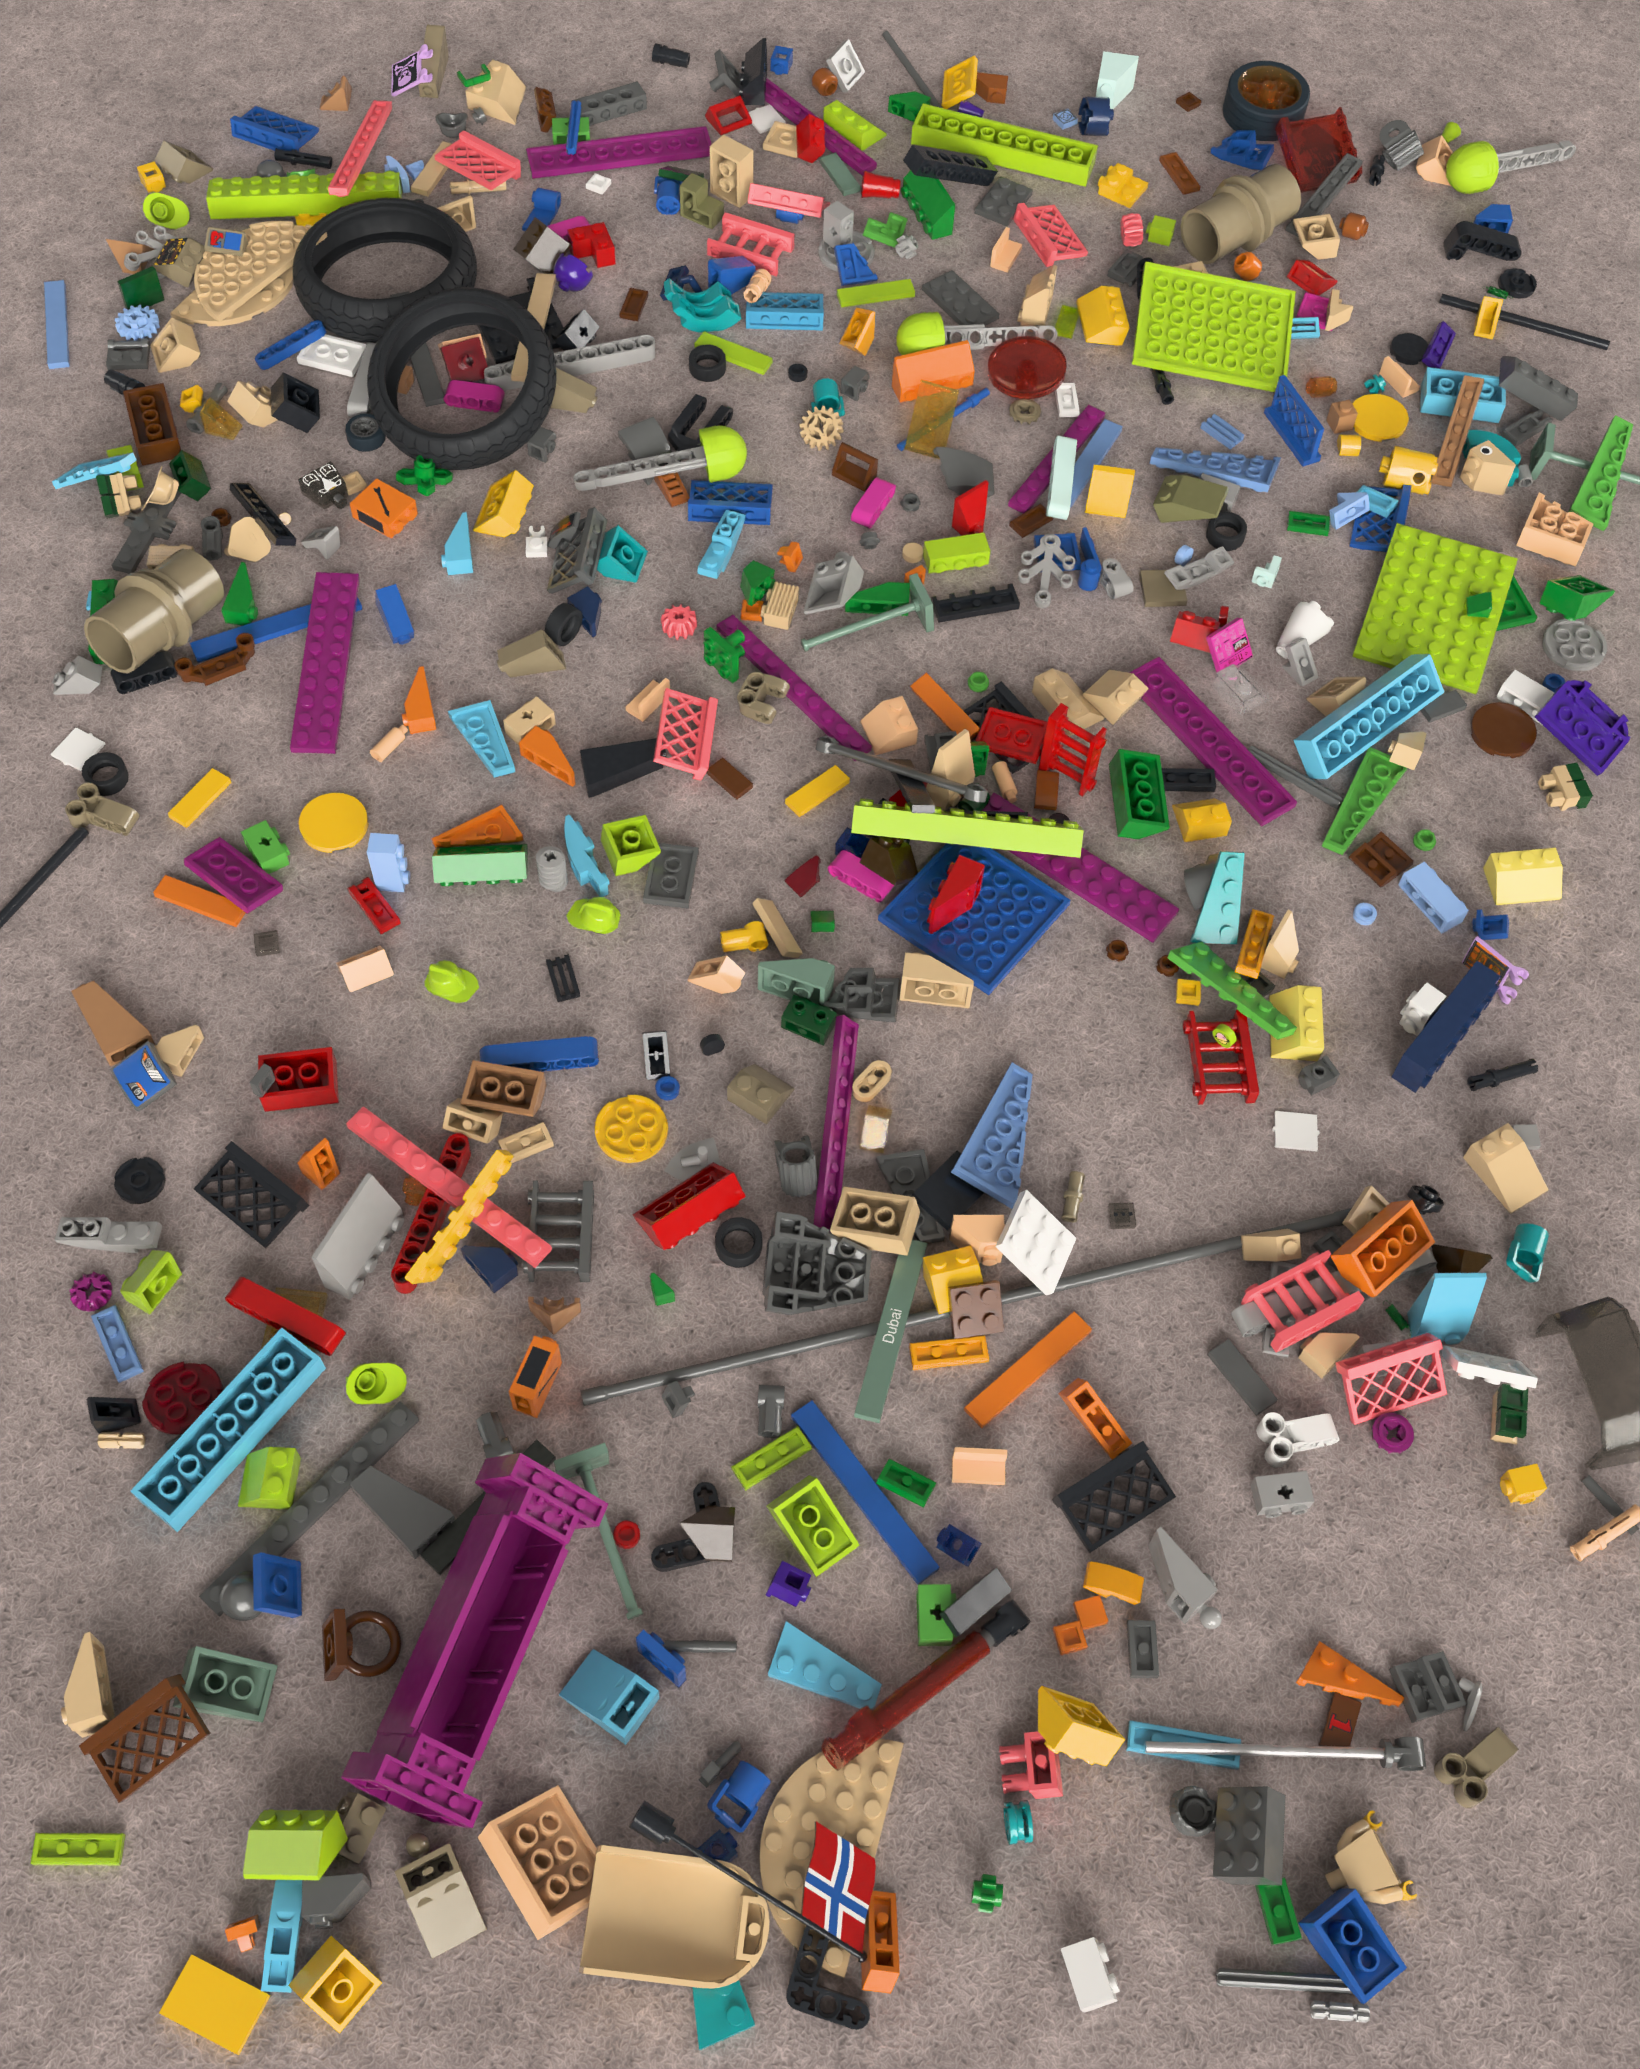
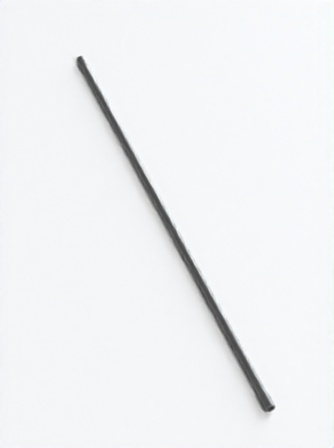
M1352 1208L1253 1233L1290 1229L1303 1234L1332 1226L1344 1225V1219ZM1241 1235L1059 1279L1054 1293L1242 1248ZM1035 1284L1000 1292L1002 1305L1045 1295ZM932 1308L911 1313L908 1316L905 1328L950 1318V1312L938 1314L937 1309ZM880 1321L616 1384L580 1390L583 1405L586 1406L606 1401L609 1398L668 1385L675 1381L681 1382L874 1336L877 1333Z

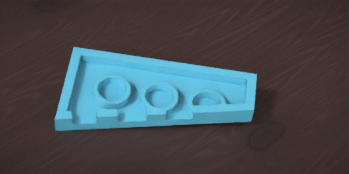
M133 453L81 463L53 480L52 483L55 489L96 478L98 475L108 476L117 471L122 473L131 468L130 465L137 461Z
M490 700L448 711L449 718L494 778L515 772L514 763Z
M786 1621L768 1671V1676L873 1713L882 1684Z

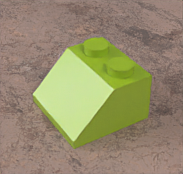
M646 815L606 823L602 826L601 842L615 876L636 872L661 853Z
M152 1250L148 1256H145L140 1261L138 1269L133 1275L126 1278L120 1292L126 1301L151 1314L182 1273L171 1253Z
M266 1447L247 1455L238 1507L288 1510L293 1505L301 1461L296 1448Z

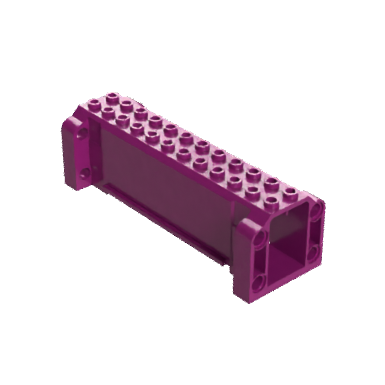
M522 1453L486 1458L475 1483L484 1489L486 1494L477 1514L471 1521L384 1714L370 1752L353 1751L341 1776L343 1780L351 1783L354 1787L396 1808L437 1824L473 1828L483 1802L463 1791L476 1760L480 1761L568 1554L565 1546L569 1544L575 1529L599 1527L608 1503Z

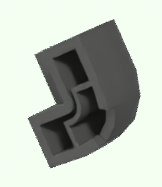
M1219 854L1209 855L1206 863H1201L1184 870V881L1194 910L1201 909L1203 906L1204 897L1208 891Z

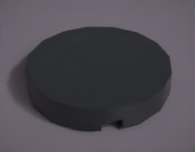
M1513 268L1507 269L1500 275L1498 286L1501 290L1509 292L1508 295L1510 297L1522 299L1534 293L1537 281L1532 274L1530 276L1526 274L1525 270Z
M1399 334L1391 342L1390 353L1400 363L1417 365L1418 362H1421L1428 343L1416 334Z
M150 1157L132 1158L123 1163L116 1171L114 1187L120 1198L130 1204L147 1203L156 1198L164 1189L165 1173L160 1164Z

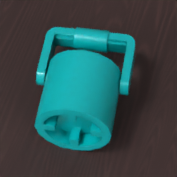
M823 378L815 382L812 390L814 402H811L812 412H815L814 407L821 410L822 406H825L826 411L829 408H833L834 413L838 412L840 417L844 416L843 397L839 396L837 383L829 378Z
M1522 1223L1516 1227L1513 1241L1510 1244L1506 1264L1528 1283L1539 1281L1549 1233L1546 1229L1535 1224ZM1517 1262L1533 1266L1531 1273Z

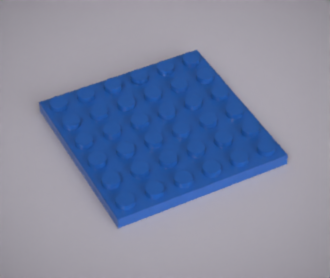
M946 843L878 915V921L931 957L972 979L975 987L990 995L1066 910L1071 900L992 848ZM959 855L984 864L981 891L973 907L933 934H930V923H927L931 912L929 905L933 897H938V888L943 879L947 880L949 876L947 871L951 862L955 863Z

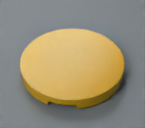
M1368 394L1359 397L1352 403L1358 413L1353 427L1355 428L1354 431L1360 436L1372 441L1382 442V440L1397 439L1405 432L1409 416L1405 407L1394 398L1381 394Z
M328 793L314 798L303 808L299 817V829L304 841L309 846L322 852L333 853L334 850L351 848L361 841L368 829L367 812L363 804L351 795Z
M627 1095L628 1097L619 1098L613 1102L609 1101L600 1110L595 1121V1136L599 1147L612 1159L620 1162L636 1163L651 1158L661 1150L667 1139L668 1123L664 1112L655 1101L641 1095Z

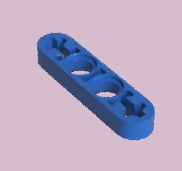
M320 320L312 321L259 352L255 356V361L259 368L267 370L322 338L326 334L323 323Z

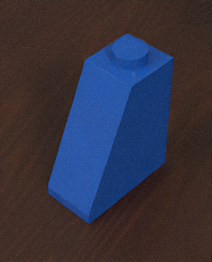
M744 256L711 259L708 261V288L718 281L732 295L749 284L752 275L756 271L755 265Z
M394 584L375 590V604L393 644L399 643L403 645L409 643L411 638H414V630L397 585Z

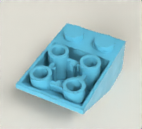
M594 1649L559 1694L561 1698L624 1745L629 1742L660 1699L659 1690L637 1674Z

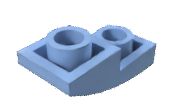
M386 156L385 172H399L403 193H409L410 185L406 171L397 160L391 156Z

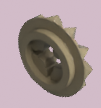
M1030 399L1015 400L1009 408L1010 417H1013L1014 422L1020 421L1021 424L1027 422L1030 425L1032 421L1037 422L1041 414L1040 406Z

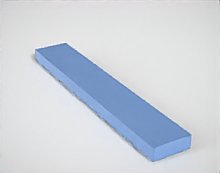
M64 280L44 282L47 364L49 369L70 367L66 285Z
M1104 419L1076 461L1070 508L1089 482L1093 466L1100 465L1122 432L1123 426Z

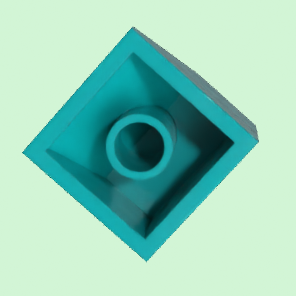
M617 525L605 532L597 571L605 577L636 583L648 551Z

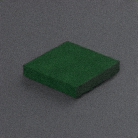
M673 166L659 168L658 173L659 177L682 182L691 173L704 178V173Z
M153 266L117 281L127 310L130 309V306L134 308L138 305H141L142 308L150 307L165 300L157 271Z

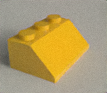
M1100 286L1078 298L1076 304L1085 341L1088 343L1123 345L1130 327L1120 288Z
M516 470L490 485L473 531L500 537H506L511 533L515 534L521 526L519 523L526 513L525 508L532 497L531 492L534 485Z
M1042 1685L1038 1689V1732L1046 1740L1044 1742L1046 1747L1057 1754L1063 1752L1073 1759L1081 1758L1091 1765L1097 1763L1107 1766L1125 1741V1738L1093 1703Z

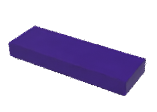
M1444 321L1438 324L1421 360L1430 368H1441L1456 335Z

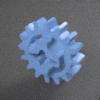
M141 305L135 308L130 306L129 310L124 308V313H118L119 318H115L117 332L120 334V337H125L127 341L131 338L134 341L139 338L142 340L144 337L152 338L151 333L157 334V329L160 328L158 315L155 314L154 309L149 310V306L144 308Z

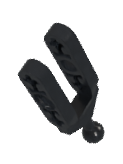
M695 394L673 423L668 434V441L676 451L701 447L700 436L697 440H694L685 435L705 410L707 404L706 397ZM721 405L705 428L727 426L732 419L733 408Z

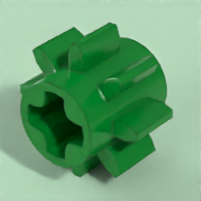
M983 1874L981 1881H973L971 1903L979 1904V1912L992 1913L994 1906L1001 1907L1003 1884L996 1883V1875Z

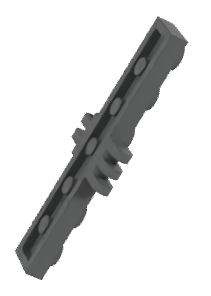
M178 489L175 498L169 504L148 503L144 512L128 514L123 524L128 526L132 532L112 563L113 570L128 574L134 573L155 537L165 540L169 539V534L173 532V528L176 527L177 523L172 519H168L167 516L181 494Z

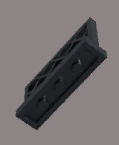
M1002 681L994 686V691L964 710L968 716L973 712L982 713L981 720H973L977 726H980L979 728H981L985 713L989 709L986 708V705L993 699L999 703L998 709L1035 718ZM995 754L1000 761L1007 763L1012 774L1029 764V762L1020 761L1013 766L1008 761L1009 757Z
M231 1141L225 1147L227 1152L194 1187V1190L264 1248H267L299 1211L303 1213L310 1205ZM229 1161H232L235 1164V1174L223 1175V1167ZM240 1178H253V1188L240 1190ZM235 1179V1190L223 1192V1180ZM218 1181V1193L207 1194L203 1191L210 1182ZM269 1191L270 1202L258 1204V1192ZM253 1193V1205L241 1206L240 1195ZM235 1196L236 1207L224 1208L223 1197ZM286 1205L291 1209L285 1217L276 1218L275 1207ZM271 1208V1219L258 1221V1209ZM253 1210V1222L242 1223L241 1211ZM271 1224V1232L263 1240L258 1236V1226Z
M1144 1441L1138 1443L1052 1499L1057 1508H1061L1089 1553L1176 1497L1147 1453L1149 1449ZM1143 1460L1149 1468L1148 1479L1135 1475L1136 1464ZM1131 1468L1130 1474L1124 1473L1125 1471ZM1117 1476L1129 1478L1127 1492L1113 1489ZM1134 1480L1147 1483L1145 1497L1132 1494ZM1108 1482H1110L1109 1488L1103 1486V1485L1107 1484ZM1151 1486H1160L1167 1497L1161 1501L1149 1498ZM1097 1489L1108 1492L1106 1506L1092 1503L1094 1491ZM1112 1493L1126 1497L1124 1511L1110 1507ZM1088 1496V1501L1082 1500L1083 1498ZM1130 1498L1144 1501L1141 1514L1128 1512ZM1075 1503L1087 1506L1084 1520L1075 1518L1069 1507ZM1148 1503L1155 1504L1148 1508ZM1091 1507L1105 1510L1103 1524L1089 1521ZM1109 1512L1123 1515L1121 1527L1107 1526ZM1127 1516L1133 1518V1519H1131L1130 1521H1128V1522L1126 1523V1521H1127ZM1088 1526L1101 1529L1100 1540L1093 1545L1086 1536ZM1106 1530L1112 1531L1110 1534L1105 1536Z

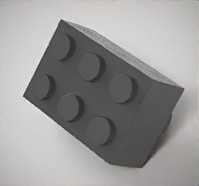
M1268 1786L1218 1787L1213 1877L1231 1885H1282L1286 1795Z

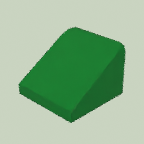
M1485 592L1467 597V616L1488 618L1492 610V593Z
M811 911V932H834V911Z
M651 1273L650 1285L655 1305L659 1306L675 1302L674 1291L655 1273Z

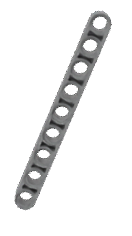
M640 335L554 353L556 368L572 376L653 360L656 356L655 339L651 335ZM514 361L492 365L484 370L485 384L499 386L504 391L523 387L524 382L511 381Z
M1427 1249L1389 1285L1419 1275L1435 1267L1437 1261L1431 1251ZM1339 1271L1331 1273L1345 1293L1351 1295L1357 1291L1362 1292L1344 1279ZM1321 1277L1309 1281L1325 1304L1328 1303L1330 1306L1336 1303V1297ZM1299 1285L1287 1289L1304 1314L1310 1315L1315 1313L1316 1308ZM1277 1293L1264 1297L1283 1324L1295 1320ZM1254 1301L1236 1308L1231 1313L1243 1337L1263 1332L1266 1327L1273 1328Z

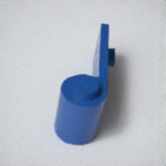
M537 188L536 191H533L532 202L534 203V208L522 226V230L526 231L535 217L549 226L561 205V192Z
M1083 527L1079 544L1085 561L1082 562L1080 567L1078 586L1082 590L1093 591L1098 587L1102 567L1087 527Z

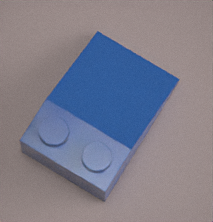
M1340 1888L1298 1922L1314 1949L1362 2004L1369 2001L1407 1968L1356 1889Z

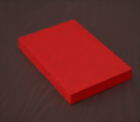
M989 707L976 741H985L989 745V752L1036 764L1043 748L1048 722Z

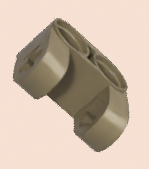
M761 672L750 673L737 695L741 714L755 721L771 724L777 712L771 705L763 702L767 695L785 698L790 685L785 680Z

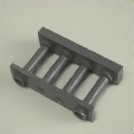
M533 1180V1188L528 1190V1205H531L530 1230L537 1235L538 1225H577V1227L581 1228V1233L576 1235V1238L541 1239L551 1245L552 1248H576V1250H580L579 1258H575V1261H541L536 1268L524 1260L523 1273H528L529 1282H534L535 1271H574L575 1274H579L580 1282H590L594 1211L593 1181H583V1190H578V1192H540L538 1180ZM539 1202H578V1205H582V1212H577V1215H538Z

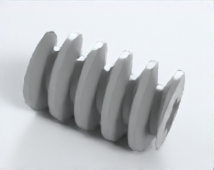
M547 846L541 848L536 854L539 883L542 887L553 892L564 890L568 883L565 855L557 847Z

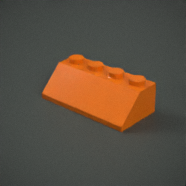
M965 340L894 357L892 388L899 402L912 401L917 398L929 397L934 394L967 388L973 385L975 370L969 341Z
M1413 1200L1397 1201L1388 1204L1330 1256L1344 1279L1370 1297H1376L1435 1243V1240Z

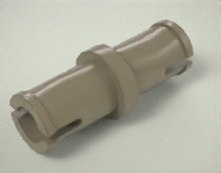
M1078 1171L1070 1172L1068 1188L1063 1196L1065 1204L1061 1219L1072 1223L1077 1222L1079 1205L1084 1197L1082 1188L1085 1175Z

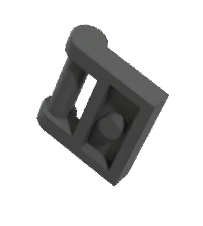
M142 338V340L136 341L107 340V370L148 369L150 354L149 338ZM116 349H142V350H124V351H117Z

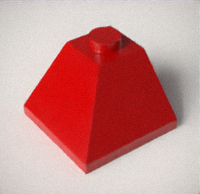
M987 480L955 498L952 528L961 536L983 533L989 485Z

